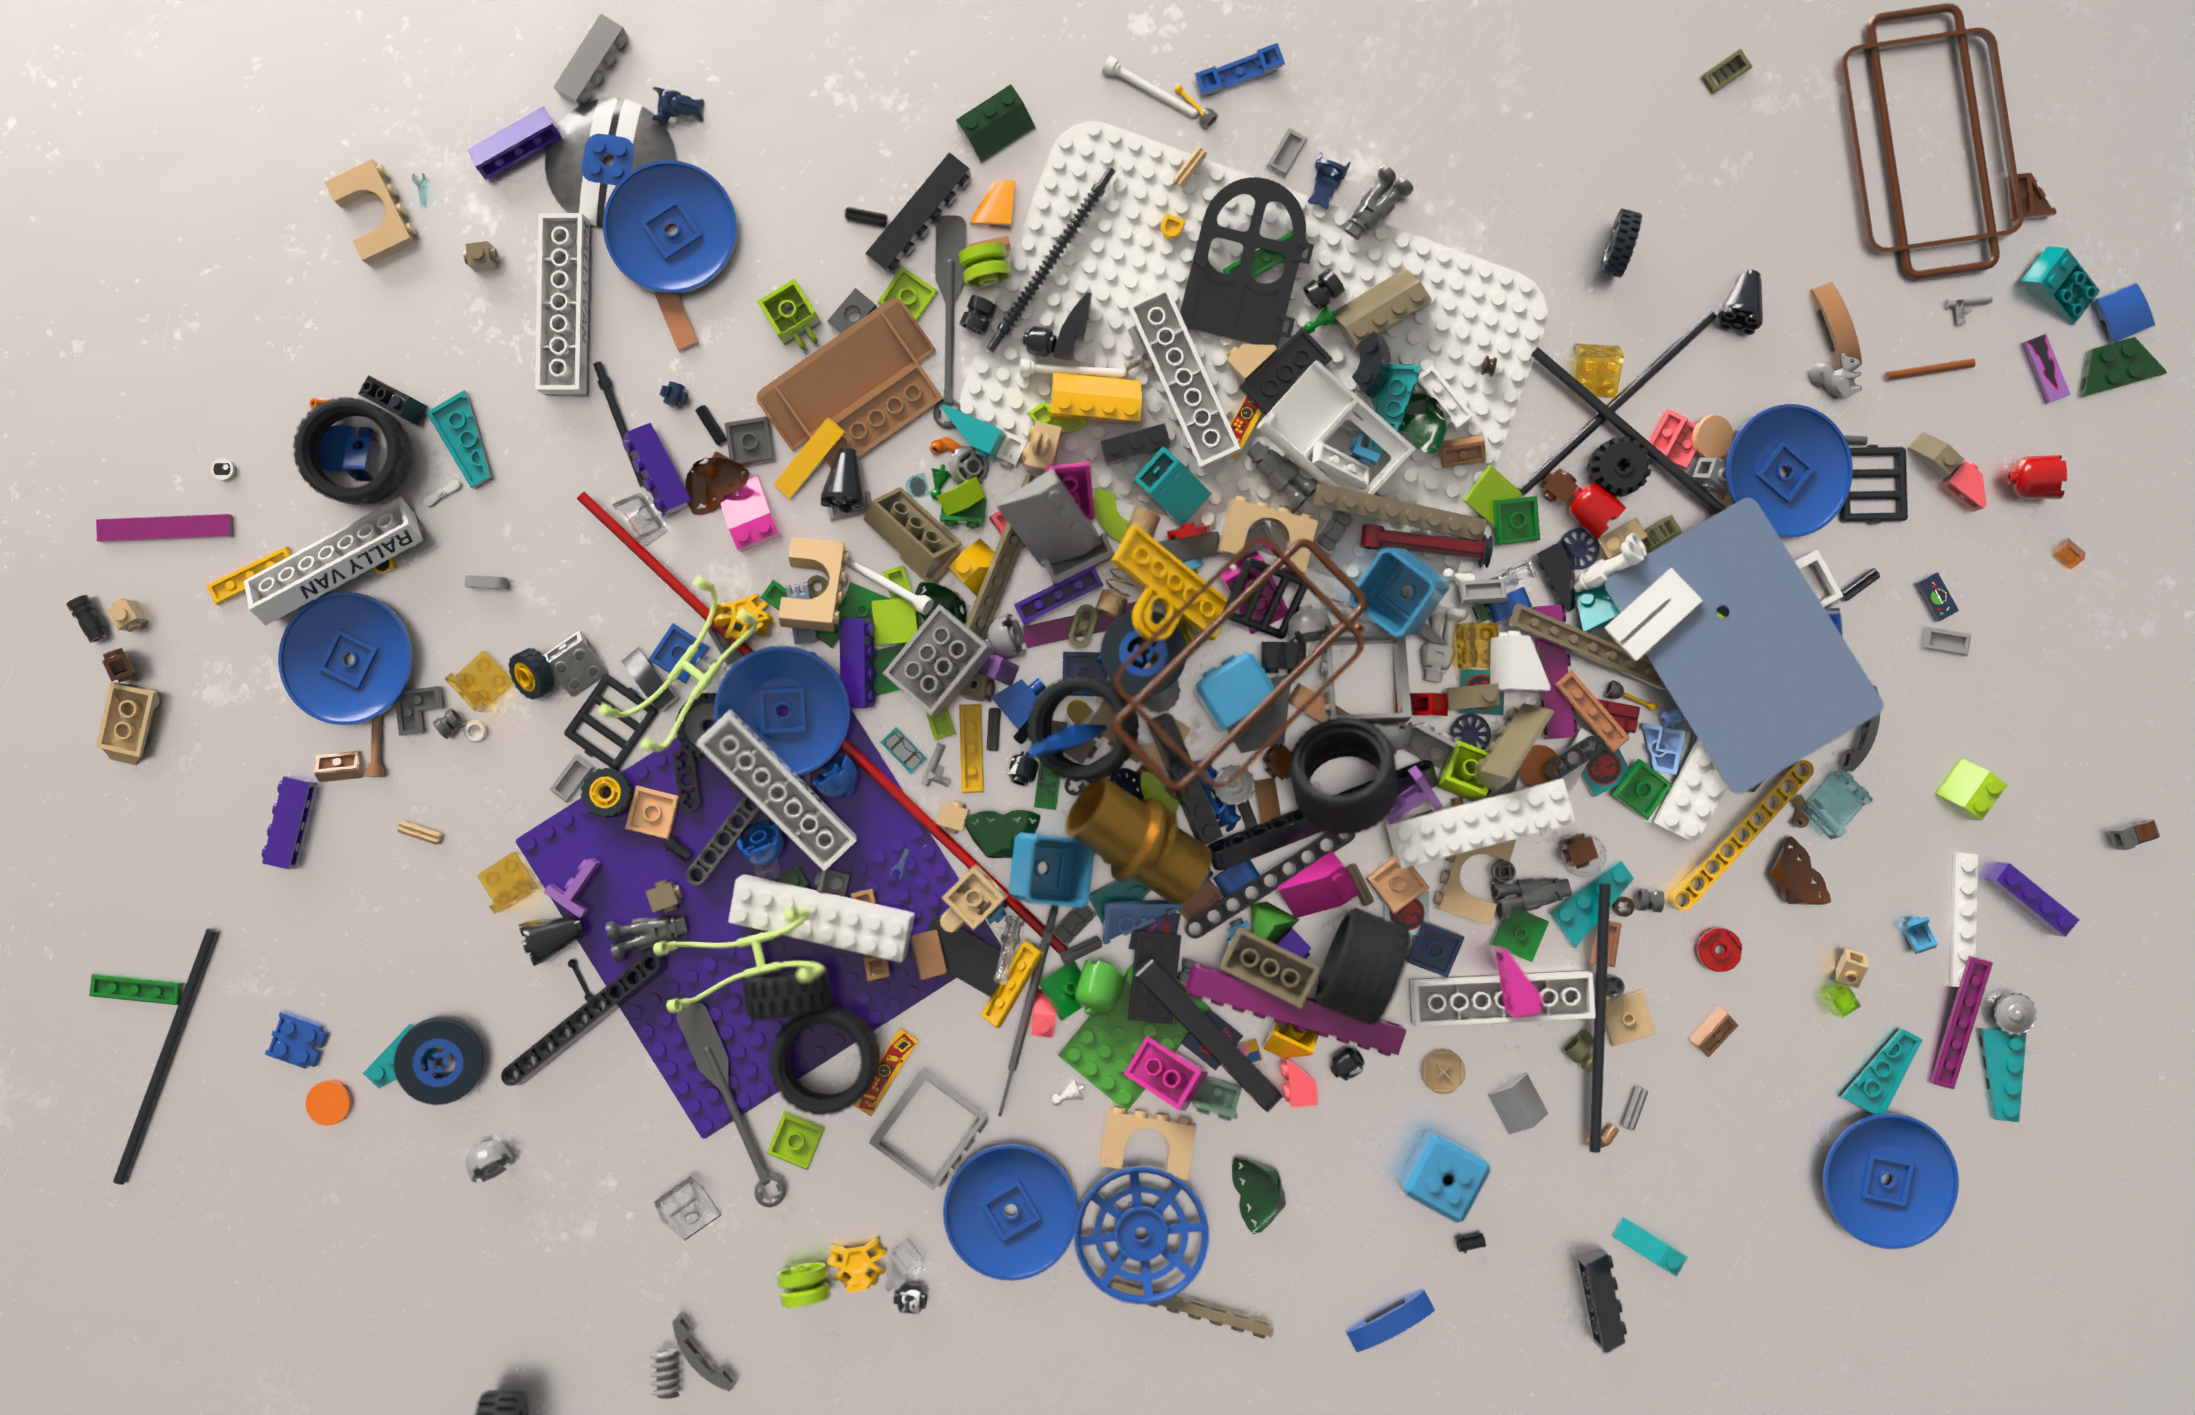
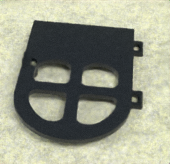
M1244 178L1228 184L1211 200L1203 218L1180 309V314L1187 328L1254 345H1275L1277 348L1280 336L1291 337L1295 318L1287 317L1286 313L1299 262L1310 264L1314 244L1305 242L1306 221L1303 210L1296 197L1286 187L1266 178ZM1242 194L1253 197L1255 206L1247 231L1242 232L1222 227L1218 224L1217 217L1230 200ZM1278 202L1287 210L1293 228L1292 239L1289 242H1281L1260 235V227L1268 203ZM1215 238L1243 245L1241 261L1236 271L1223 274L1215 270L1210 264L1208 253L1211 242ZM1303 247L1309 248L1306 259L1301 258ZM1261 248L1281 253L1285 256L1284 271L1278 280L1264 284L1257 282L1252 277L1250 267L1256 249ZM1284 321L1290 322L1287 332L1282 331Z

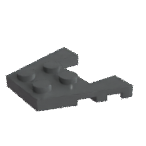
M1289 674L1270 678L1271 683L1276 687ZM1291 685L1234 741L1240 753L1258 750L1287 721ZM1245 717L1235 722L1231 726L1227 727L1226 729L1228 733H1230ZM1286 730L1268 747H1272L1275 744H1284Z

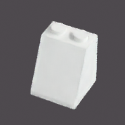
M1508 631V633H1499V637L1490 638V684L1498 683L1499 692L1533 693L1549 691L1550 684L1530 636L1522 635V631Z

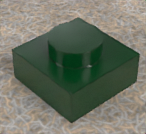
M1487 603L1469 604L1478 624L1490 619L1488 616L1490 610Z
M799 866L779 877L782 883L803 888L811 886Z

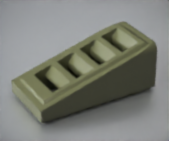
M1740 48L1702 76L1713 93H1716L1753 66ZM1735 58L1742 66L1741 70H1739L1733 62ZM1729 63L1735 74L1731 75L1725 65ZM1720 68H1722L1728 79H1723L1718 71ZM1713 73L1721 83L1718 86L1710 76Z
M1671 514L1644 530L1646 534L1651 532L1657 542L1654 544L1647 534V537L1644 538L1649 546L1646 549V553H1650L1682 533V530ZM1665 522H1666L1667 526L1669 527V529L1671 530L1672 534H1670V533L1668 532L1667 528L1665 527V525H1664ZM1659 527L1665 538L1662 539L1655 528Z

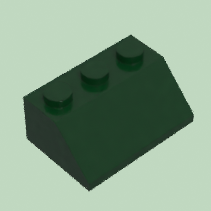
M1012 84L956 119L957 128L981 164L1036 129L1029 112Z

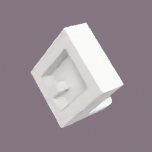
M1007 432L996 457L1000 460L999 464L1009 469L1012 466L1017 468L1028 442Z

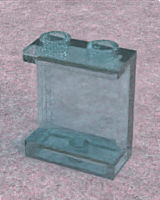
M1841 768L1831 772L1802 804L1800 809L1832 840L1845 834L1847 824L1864 805L1871 803L1873 798L1864 787L1860 786L1853 779L1851 773Z

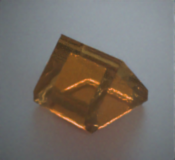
M2067 538L2053 556L2069 569H2072L2085 559L2086 552Z

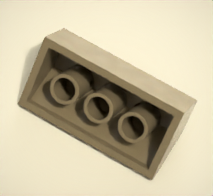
M1404 268L1337 309V314L1333 317L1348 344L1355 351L1358 349L1357 345L1373 331L1379 335L1383 334L1427 307L1432 299L1421 281L1408 269Z
M901 487L872 500L863 519L925 577L940 569L962 544L961 541Z
M1523 703L1518 708L1514 707L1507 715L1509 719L1507 724H1503L1496 733L1498 735L1497 740H1493L1485 751L1488 753L1486 757H1482L1474 768L1477 771L1473 778L1494 793L1511 781L1554 711Z
M1237 926L1219 968L1301 1008L1321 967Z

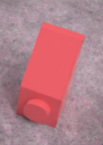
M1963 461L1942 481L1941 485L1974 511L1986 507L1983 474L1978 471V467L1974 463Z
M1038 989L1035 998L1031 1036L1053 1038L1056 1012L1043 990Z

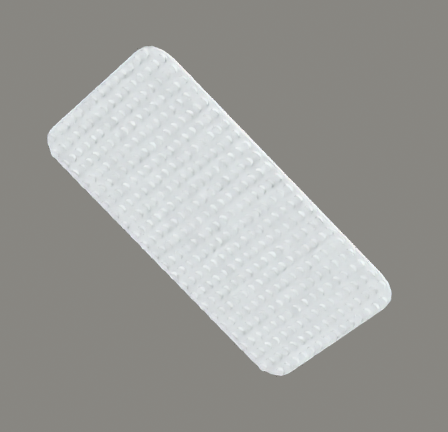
M1089 121L1073 125L1059 136L1051 149L1009 263L1012 276L1001 284L994 303L997 305V309L993 318L988 319L990 325L986 334L981 338L961 392V411L1001 429L1004 433L1009 432L1028 442L1029 428L1034 426L1035 423L1029 418L1027 412L1044 401L1049 405L1051 404L1053 374L1034 373V375H1029V377H1021V359H1030L1034 364L1124 369L1126 371L1124 378H1104L1141 381L1142 405L1138 425L1086 421L1088 424L1086 428L1077 432L1062 434L1054 466L1090 462L1093 490L1097 487L1117 494L1116 498L1172 518L1133 483L1136 475L1156 453L1139 454L1129 458L1127 461L1106 466L1101 449L1102 440L1165 423L1171 442V447L1167 450L1212 493L1186 523L1194 522L1195 526L1210 524L1211 532L1218 531L1219 536H1221L1229 501L1233 498L1236 499V496L1247 498L1249 503L1256 505L1257 502L1270 504V508L1275 510L1279 508L1289 509L1290 499L1284 491L1277 492L1269 485L1267 479L1257 469L1256 464L1252 463L1253 459L1247 455V452L1259 441L1265 447L1268 445L1270 447L1269 450L1273 449L1285 459H1289L1300 468V475L1307 479L1314 478L1257 429L1258 424L1265 417L1263 413H1261L1236 460L1228 457L1201 470L1155 367L1146 370L1144 364L1127 371L1124 366L1125 362L1133 359L1131 350L1136 348L1128 332V329L1136 326L1127 305L1168 286L1180 312L1203 218L1209 203L1228 184L1254 176L1204 159L1185 185L1179 187L1173 182V179L1192 154L1107 123ZM1109 166L1112 167L1116 172L1105 187L1104 195L1098 198L1099 202H1095V207H1091L1092 212H1088V218H1084L1085 223H1081L1082 227L1077 228L1078 233L1073 234L1075 237L1070 239V244L1067 243V249H1063L1064 254H1060V259H1056L1057 264L1052 265L1053 269L1049 270L1050 274H1046V280H1042L1043 285L1038 286L1039 290H1035L1036 295L1031 296L1032 301L1029 300V305L1024 307L1025 311H1021L1022 316H1018V321H1014L1015 326H1011L1012 331L1008 336L1005 335L994 353L987 350L986 347L998 331V325L1000 322H1004V317H1008L1007 312H1011L1010 307H1014V302H1018L1017 297L1022 296L1021 291H1025L1024 287L1029 286L1028 281H1032L1031 276H1035V271H1039L1038 266L1043 265L1042 260H1046L1045 256L1050 255L1049 250H1053L1052 245L1057 244V239L1060 240L1059 235L1064 234L1063 229H1067L1066 225L1071 224L1070 219H1074L1073 214L1078 213V208L1081 209L1080 204L1085 203L1084 198H1088L1087 194L1091 193L1092 186L1099 182ZM1289 190L1296 197L1303 210L1306 221V238L1310 244H1314L1310 264L1299 262L1286 313L1287 317L1295 318L1291 337L1300 328H1304L1305 323L1309 321L1314 322L1324 309L1318 310L1312 305L1305 295L1303 287L1312 280L1317 281L1318 275L1326 269H1331L1345 288V292L1336 299L1330 298V303L1326 305L1330 312L1339 309L1400 270L1408 269L1421 281L1432 301L1427 307L1381 334L1390 350L1391 362L1389 364L1421 365L1420 374L1433 365L1474 415L1473 418L1456 431L1449 423L1443 441L1481 435L1485 440L1486 461L1442 468L1439 449L1435 454L1423 452L1411 441L1409 434L1399 431V434L1416 449L1374 495L1478 517V514L1462 500L1488 466L1496 467L1534 361L1531 354L1539 347L1545 331L1548 310L1543 293L1534 281L1519 272L1381 222L1369 230L1367 235L1363 234L1359 240H1356L1344 230L1349 225L1348 221L1352 217L1353 212L1329 204V209L1326 210L1320 204H1309V196ZM1246 194L1233 198L1220 211L1217 217L1218 224L1222 227L1242 232L1247 231L1250 226L1255 200ZM1270 202L1265 208L1260 235L1277 240L1293 231L1292 222L1282 204ZM1165 213L1186 221L1181 235L1176 239H1166L1161 233L1160 228ZM1215 238L1211 242L1208 253L1210 264L1215 270L1224 274L1223 269L1241 259L1243 245ZM1309 248L1302 251L1301 258L1306 259ZM1286 261L1254 277V279L1264 284L1278 280L1283 274ZM1087 292L1092 293L1084 341L1075 339L1071 361L1054 358L1052 352L1047 357L1032 355L1027 352L1026 346L1023 345L1025 332L1028 333L1033 326L1052 329L1054 335L1058 338L1065 320L1075 305ZM1284 321L1283 332L1288 331L1290 322ZM1337 324L1316 327L1315 331L1310 335L1333 358L1325 368L1350 390H1361L1352 378L1360 363L1359 350H1352ZM1187 328L1228 422L1231 424L1246 395L1239 389L1243 382L1226 365V360L1228 359L1226 355L1235 346L1239 348L1243 344L1250 343ZM1280 336L1277 350L1290 338ZM1145 355L1141 358L1143 361L1148 360ZM1486 355L1490 359L1497 358L1496 368L1492 377H1489L1488 374L1481 375V368ZM1416 383V386H1415V389H1414V391H1413V394H1414V393H1423V394H1426V393L1421 389V387ZM1339 427L1324 444L1350 456L1352 450L1349 449L1353 436L1358 437L1360 432L1364 433L1360 446L1367 449L1369 436L1362 430L1353 432ZM1417 436L1423 442L1424 437ZM1380 453L1378 462L1375 465L1371 464L1369 466V483L1390 461L1391 456L1389 454ZM1021 455V458H1020V460H1019V463H1022V462H1023V460H1022V455ZM1294 481L1289 482L1294 488L1303 493L1302 489ZM1316 491L1310 497L1306 496V501L1295 513L1291 512V514L1300 516V513L1313 516V520L1318 521L1314 541L1335 511L1313 505ZM1348 513L1356 518L1332 556L1326 555L1357 585L1381 551L1360 547L1363 524L1380 525L1385 530L1462 540L1469 539ZM1260 520L1250 526L1249 530L1266 522L1275 541L1274 543L1282 552L1285 551V534L1276 523ZM1267 547L1260 549L1263 552L1274 555ZM1409 551L1443 578V572L1447 568L1457 573L1463 558ZM1310 553L1307 568L1335 577ZM1453 579L1447 580L1449 586L1451 585ZM1408 585L1403 588L1404 597L1410 598L1412 595V588Z

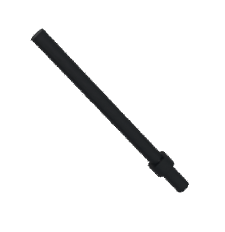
M599 361L593 364L599 379L597 382L600 390L604 392L623 442V438L628 430L611 387L613 384L611 379L607 377L603 364ZM627 453L640 488L644 487V479L640 472L635 470L633 458L630 453Z

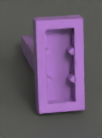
M991 655L977 673L1011 686L1020 666L997 655Z
M1416 765L1408 770L1416 783L1397 795L1393 809L1390 810L1388 816H1385L1390 824L1401 819L1403 815L1419 807L1426 800H1428L1435 811L1443 807Z
M595 858L584 859L577 868L579 873L575 879L572 877L565 885L566 892L555 884H550L543 893L579 918L584 917L590 909L576 900V897L601 862Z

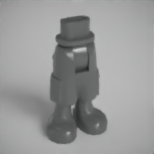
M1382 165L1377 171L1379 178L1377 187H1371L1362 196L1360 204L1348 221L1349 225L1344 229L1347 234L1356 240H1359L1363 234L1367 235L1369 230L1386 218L1395 208L1394 202L1397 199L1409 196L1414 190L1413 185L1407 179L1400 177L1396 181L1395 172L1386 165ZM1394 184L1388 196H1382Z
M1257 441L1247 452V455L1253 459L1252 463L1256 464L1257 469L1264 475L1269 485L1277 492L1284 491L1290 499L1288 508L1292 513H1295L1306 501V496L1310 497L1316 491L1317 483L1319 482L1315 479L1303 477L1299 474L1300 468L1292 461L1285 459L1273 449L1269 450L1270 447L1268 445L1265 447ZM1294 481L1302 489L1303 493L1294 488L1289 482Z
M1528 878L1517 880L1515 885H1508L1496 880L1490 884L1491 895L1494 900H1498L1496 912L1500 921L1508 920L1512 911L1521 907L1523 911L1537 910L1541 906L1561 901L1567 896H1572L1568 879ZM1513 894H1517V896L1520 897L1512 899L1505 898L1506 896Z
M672 915L670 917L634 919L631 925L627 926L618 925L614 921L606 922V931L610 941L632 934L636 937L626 941L612 942L611 951L615 963L623 961L625 954L634 948H637L640 952L653 949L655 943L668 942L673 940L674 936L679 938V935L688 933L684 916L675 918Z

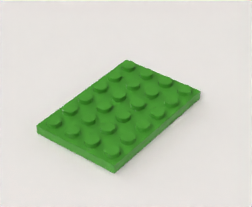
M1133 963L1125 971L1127 979L1114 1010L1107 1014H1097V1017L1090 1015L1058 1054L1060 1058L1117 1105L1126 1109V1112L1145 1090L1144 1087L1124 1075L1145 1037L1149 1036L1176 1052L1182 1045L1181 1041L1189 1033L1174 1016L1172 1024L1128 1020ZM1177 980L1176 984L1204 1013L1208 1008L1211 1009L1202 1000L1190 997V993L1187 992L1185 986Z

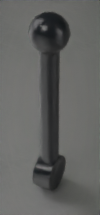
M570 959L568 966L573 969L585 993V1000L589 1001L594 997V994L589 992L576 967V961Z

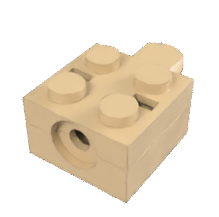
M1036 421L1034 426H1030L1027 436L1030 443L1029 448L1025 447L1022 455V463L1025 464L1026 471L1044 474L1045 467L1055 465L1062 438V427Z
M975 865L942 897L950 908L941 916L940 924L948 932L957 931L965 922L974 930L1008 895L978 865Z

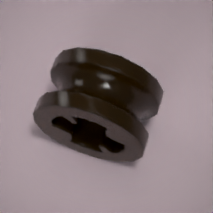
M1485 356L1481 375L1488 374L1489 377L1493 376L1497 364L1496 357L1490 359L1489 356Z
M1622 896L1618 897L1612 905L1614 913L1622 917L1630 916L1635 907L1631 899ZM1620 902H1627L1628 905H1626V907H1628V910L1619 911L1618 908L1621 907H1619L1618 904Z

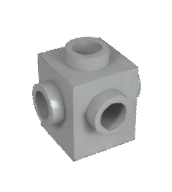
M1700 457L1692 478L1699 482L1707 491H1715V489L1725 490L1727 485L1725 461L1719 458Z

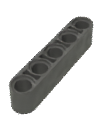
M1218 531L1211 532L1210 534L1203 533L1197 537L1176 538L1158 542L1180 561L1221 554L1217 552L1220 540Z
M748 795L741 799L687 870L686 878L690 884L700 885L708 881L737 843L739 836L741 837L744 834V830L750 826L762 810L758 805L755 810L748 808L747 801L750 799ZM737 815L741 816L744 820L741 828L736 827L733 822ZM723 833L728 834L730 837V842L727 846L720 842V837ZM709 851H713L717 856L714 863H710L706 858ZM695 869H700L703 873V878L700 881L695 880L693 877Z

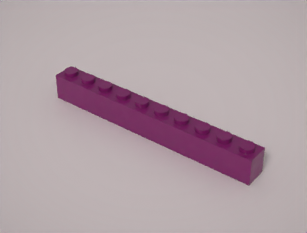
M1197 963L1192 964L1185 986L1187 992L1190 993L1189 996L1198 1000H1202L1203 997L1208 998L1215 1005L1224 1006V1004H1228L1235 1011L1244 1013L1245 1010L1253 1012V1015L1258 1018L1266 1019V1016L1274 1018V1022L1282 1025H1287V1022L1295 1024V1028L1307 1032L1308 1029L1315 1030L1317 1035L1325 1038L1332 1035L1337 1037V1041L1349 1044L1352 1041L1358 1043L1357 1046L1365 1050H1370V1047L1378 1049V1053L1385 1056H1391V1053L1399 1055L1407 1031L1402 1025L1383 1019L1373 1025L1365 1024L1351 1017L1344 1016L1340 1012L1337 1013L1319 1006L1317 1000L1306 997L1302 1007L1299 1008L1230 973Z

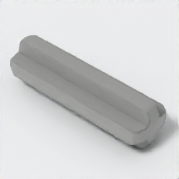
M1641 1087L1635 1088L1622 1124L1624 1128L1635 1130L1648 1095V1090Z

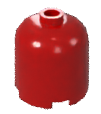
M2062 455L2023 457L2016 461L2012 471L2008 472V484L2012 485L2014 493L2020 498L2061 499L2065 494V490H2061L2062 482H2067L2066 461H2061Z
M1590 484L1584 489L1578 487L1571 495L1573 501L1569 506V513L1592 537L1599 539L1609 528L1606 525L1611 518L1613 520L1617 519L1626 507L1600 485Z

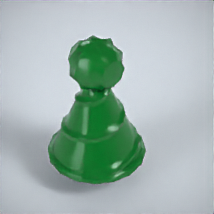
M1325 306L1314 322L1309 321L1304 324V329L1311 334L1315 331L1316 327L1336 325L1333 317L1337 314L1336 310L1330 312L1328 307Z
M941 464L940 469L931 468L935 488L931 490L930 495L934 500H938L937 496L942 494L940 489L951 475L949 471L944 470L945 465Z

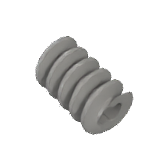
M677 1348L659 1349L655 1354L650 1355L651 1359L657 1360V1362L650 1364L651 1368L657 1369L656 1372L651 1373V1377L657 1378L656 1381L651 1382V1386L657 1387V1390L652 1391L651 1395L662 1399L680 1396V1393L677 1392L679 1389V1384L677 1383L679 1375L676 1373L679 1371V1366L675 1364L679 1361V1357L675 1355L679 1351Z

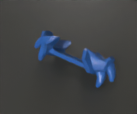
M1202 760L1194 761V763L1198 765ZM1212 764L1204 771L1211 780L1216 778V773L1218 772L1212 767ZM1199 777L1203 789L1216 813V819H1221L1218 822L1219 827L1221 828L1228 824L1226 831L1233 830L1241 819V816L1236 813V805L1227 806L1215 796L1213 787L1204 783Z

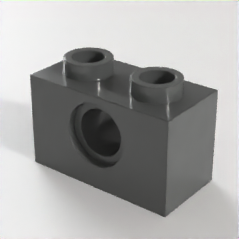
M855 288L827 322L829 326L841 334L877 309V306ZM852 312L860 313V317L856 321H850L849 315Z

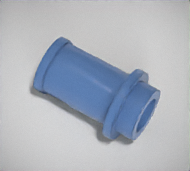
M1680 709L1671 712L1665 711L1660 716L1661 723L1665 728H1672L1674 724L1686 720Z

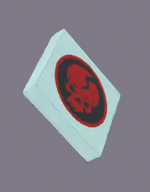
M1426 890L1396 914H1393L1384 903V919L1394 922L1396 925L1399 924L1407 927L1410 935H1416L1422 920L1429 922V891Z

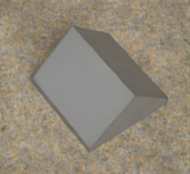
M1528 1074L1488 1094L1509 1134L1533 1128L1549 1114Z

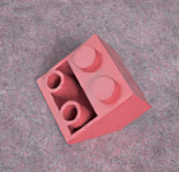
M1284 1058V1062L1280 1065L1281 1075L1286 1079V1085H1282L1285 1101L1291 1107L1318 1105L1317 1082L1291 1058Z

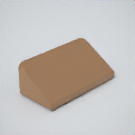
M1477 435L1443 441L1439 448L1442 468L1486 461L1485 440L1483 437Z
M361 751L316 755L314 775L319 782L363 778Z
M1275 779L1255 780L1259 822L1262 824L1281 816Z
M931 930L910 936L920 980L946 974L947 970L938 931Z
M1717 1007L1694 1031L1689 1040L1709 1058L1739 1025L1727 1012Z

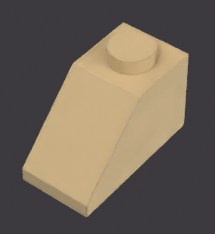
M1243 344L1239 348L1235 346L1226 355L1228 357L1226 365L1244 382L1276 352L1277 347L1275 345Z
M1636 517L1597 540L1609 559L1622 552L1621 545L1626 542V537L1629 534L1635 533L1641 540L1646 538L1647 534Z

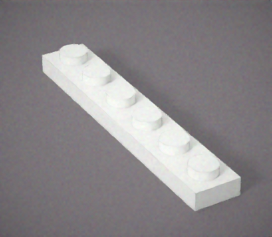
M1952 854L1949 986L1959 987L1968 956L1976 957L1978 854Z

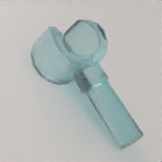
M422 173L423 179L419 182L416 174H413L412 180L418 187L420 206H426L425 188L428 186L429 181L424 173Z
M905 848L900 861L891 869V876L894 873V869L901 871L899 879L905 874L904 865L910 849Z

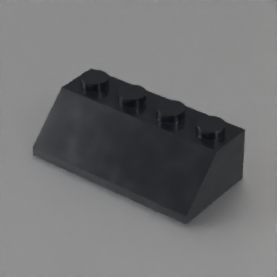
M1603 1249L1579 1253L1576 1256L1593 1340L1605 1354L1626 1343L1624 1335H1627V1329L1624 1321H1621L1620 1313L1623 1310L1620 1300L1616 1298L1615 1291L1618 1290L1617 1281L1611 1274V1268L1614 1267L1612 1257Z

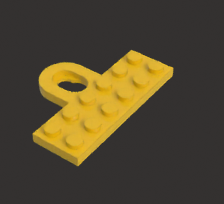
M1136 524L1129 528L1111 561L1145 588L1134 607L1132 618L1136 631L1146 640L1150 639L1207 583ZM1210 585L1153 642L1169 637L1180 617L1201 633L1222 613L1228 599ZM1154 600L1161 601L1166 608L1165 618L1159 624H1154L1151 620ZM1222 626L1208 638L1210 641L1216 639Z

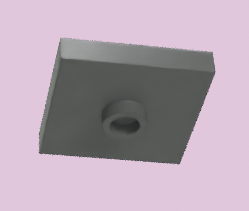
M767 416L724 423L730 459L740 463L742 466L776 461L770 421Z

